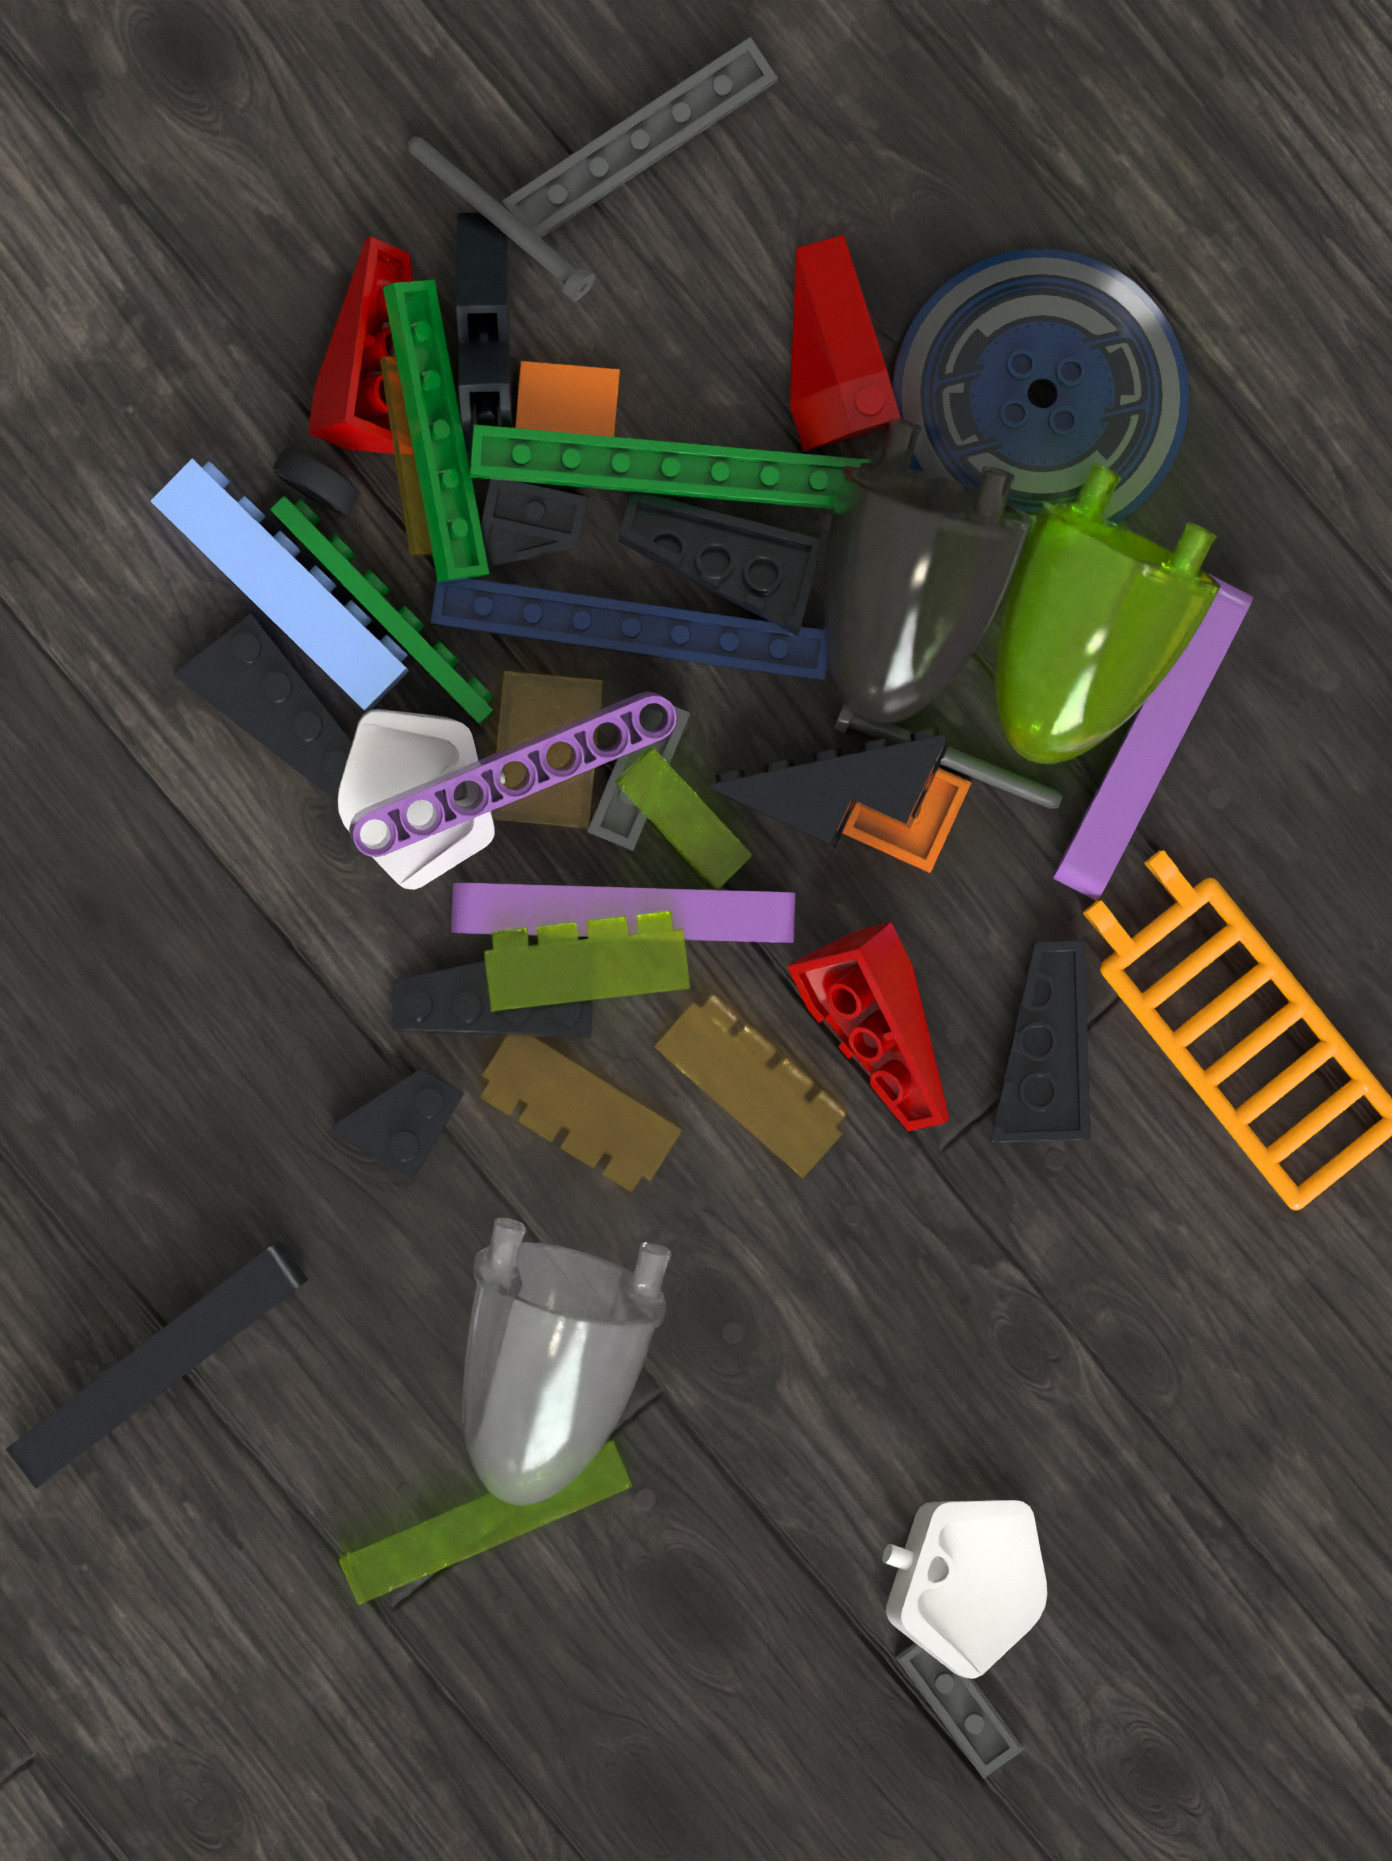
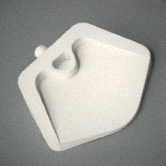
M380 709L369 710L364 713L357 724L338 792V810L347 830L349 831L352 818L360 810L478 761L473 736L469 728L461 722L444 716ZM501 769L500 779L502 784L505 783V775L503 769ZM462 781L454 790L455 803L460 806L473 804L478 798L479 787L475 781ZM418 800L412 803L407 811L408 822L417 826L427 823L433 814L432 804L426 800ZM491 811L385 856L373 858L400 886L406 889L420 888L482 850L492 841L494 837V824ZM377 819L366 822L361 828V841L369 845L378 844L383 841L387 832L386 824Z
M986 1500L926 1503L919 1508L915 1515L905 1549L888 1544L883 1553V1562L898 1568L886 1606L888 1620L949 1670L964 1678H977L983 1675L1032 1629L1040 1619L1046 1605L1047 1581L1034 1513L1030 1506L1022 1501Z

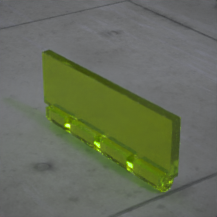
M671 911L636 914L638 933L628 934L626 916L586 920L588 939L579 940L577 921L537 926L539 945L529 946L527 927L492 931L494 950L484 951L491 1011L690 989L683 928L673 929Z

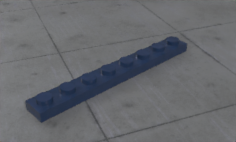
M469 578L438 582L437 580L431 616V625L817 681L825 680L832 632L801 627L799 636H796L767 621Z

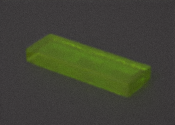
M649 747L614 781L712 888L718 890L752 856L749 850L654 748Z

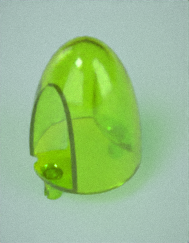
M1096 463L1092 464L1091 471L1075 503L1069 502L1066 505L1056 502L1053 505L1045 501L1043 502L1018 561L1001 622L995 663V697L1000 725L1008 743L1015 752L1026 760L1038 764H1056L1073 759L1104 741L1130 719L1158 688L1179 660L1221 589V585L1212 576L1200 569L1217 536L1199 525L1187 522L1175 551L1172 552L1131 530L1106 520L1102 515L1122 476Z

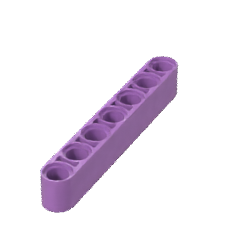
M1211 574L1207 576L1053 875V879L1096 901L1100 898L1254 598L1252 595Z
M639 693L368 806L357 812L352 818L349 827L350 837L358 850L366 856H385L664 739L675 728L677 720L676 710L670 701L657 693ZM658 703L663 711L662 721L653 729H644L639 721L640 711L647 704ZM601 723H613L617 729L615 742L608 748H597L593 742L594 730ZM556 742H567L571 748V757L568 763L558 768L550 767L546 758L550 746ZM511 761L522 762L525 767V776L522 782L513 787L504 786L500 779L503 766ZM462 781H475L479 787L477 800L468 806L456 804L453 794L457 785ZM426 800L433 807L431 819L424 825H412L407 819L408 808L415 801ZM374 819L383 821L387 828L383 841L374 845L361 841V828L366 822Z
M452 883L451 933L794 943L796 893Z

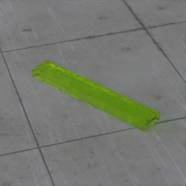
M610 1440L344 1555L338 1560L355 1600L360 1605L631 1488L633 1484L614 1440Z

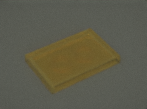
M504 671L496 753L601 710L603 680ZM599 725L596 727L593 733V742L596 747L598 742ZM562 741L551 745L546 755L550 767L558 768L567 764L571 757V748L567 742ZM511 761L503 766L502 769L505 775L504 786L513 787L522 782L525 776V767L522 762ZM595 768L491 811L492 819L589 829Z

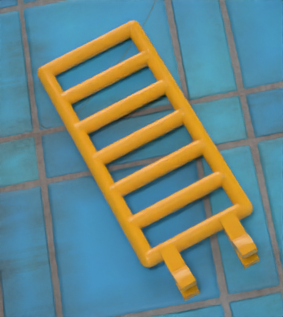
M1159 850L1145 861L1144 864L1164 886L1176 903L1130 938L1102 900H1097L1082 912L1114 951L1101 963L1100 972L1286 1205L1292 1210H1300L1392 1136V1098L1221 884L1214 878H1206L1192 888L1166 852ZM1209 901L1227 925L1142 993L1124 969ZM1240 940L1258 964L1173 1032L1155 1008ZM1271 979L1289 1003L1204 1071L1186 1047ZM1303 1018L1320 1039V1042L1235 1109L1217 1086L1299 1019ZM1331 1057H1334L1351 1080L1266 1148L1248 1124ZM1364 1095L1382 1119L1297 1187L1279 1163Z

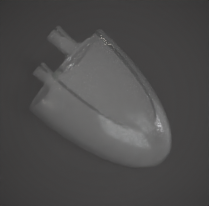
M510 1218L495 1219L490 1245L477 1253L473 1264L472 1272L477 1281L467 1339L462 1419L464 1439L475 1472L485 1488L496 1498L514 1506L534 1505L546 1501L569 1486L585 1471L601 1451L616 1427L631 1396L646 1358L654 1330L660 1326L665 1316L667 1307L664 1294L660 1289L668 1261L672 1255L666 1247L654 1243L640 1244V1252L633 1273L613 1262L581 1251L548 1244L522 1242L527 1229L523 1223Z

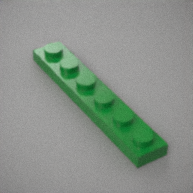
M435 280L392 283L384 286L383 291L438 582L481 577L489 574L472 478L469 477L470 467Z
M283 496L270 509L481 727L495 714L494 710L488 705L495 697L474 676L466 682L453 669L459 663V660L440 641L433 647L429 645L419 634L425 627L424 624L405 605L398 612L384 598L390 592L388 587L371 570L362 576L353 567L350 561L356 555L336 534L327 540L315 528L321 519L301 498L293 505Z

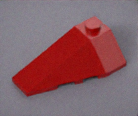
M844 235L796 248L790 409L803 453L895 427L901 419Z
M372 236L364 241L314 387L308 434L346 450L414 456L383 291L384 286L392 283L413 281L410 254Z
M892 922L856 930L793 961L787 966L808 1011L818 1023L825 1019L843 1041L838 1047L848 1059L855 1055L871 1075L870 1086L907 1131L945 1124L950 1119L913 965Z

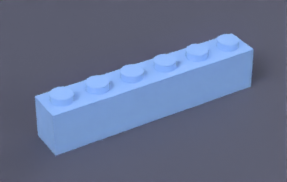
M192 458L151 502L366 712L372 710L409 672L401 663L408 655L388 635H385L379 641L365 627L372 620L352 600L343 606L330 593L336 585L316 565L308 572L295 559L301 550L281 531L272 537L259 524L266 516L248 498L243 496L238 502L234 500L224 490L230 481L210 461L201 467Z

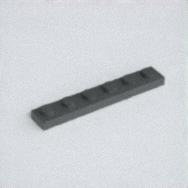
M749 37L502 200L503 205L516 218L542 238L778 82V77L753 39Z

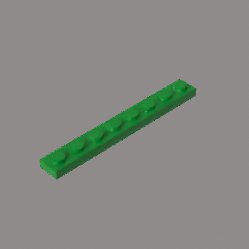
M474 425L469 477L865 512L868 502L870 460Z

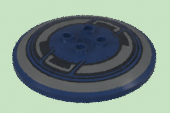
M1024 249L1002 253L984 259L948 280L930 297L912 321L897 356L892 382V390L901 417L899 424L895 425L896 436L905 461L921 488L933 502L962 525L987 537L1017 545L1054 546L1073 543L1098 535L1128 518L1149 499L1168 474L1179 452L1188 419L1189 387L1185 360L1174 331L1160 308L1143 289L1117 269L1099 260L1064 250ZM1045 381L1053 386L1056 392V399L1051 406L1038 408L1029 401L1028 388L1034 382Z

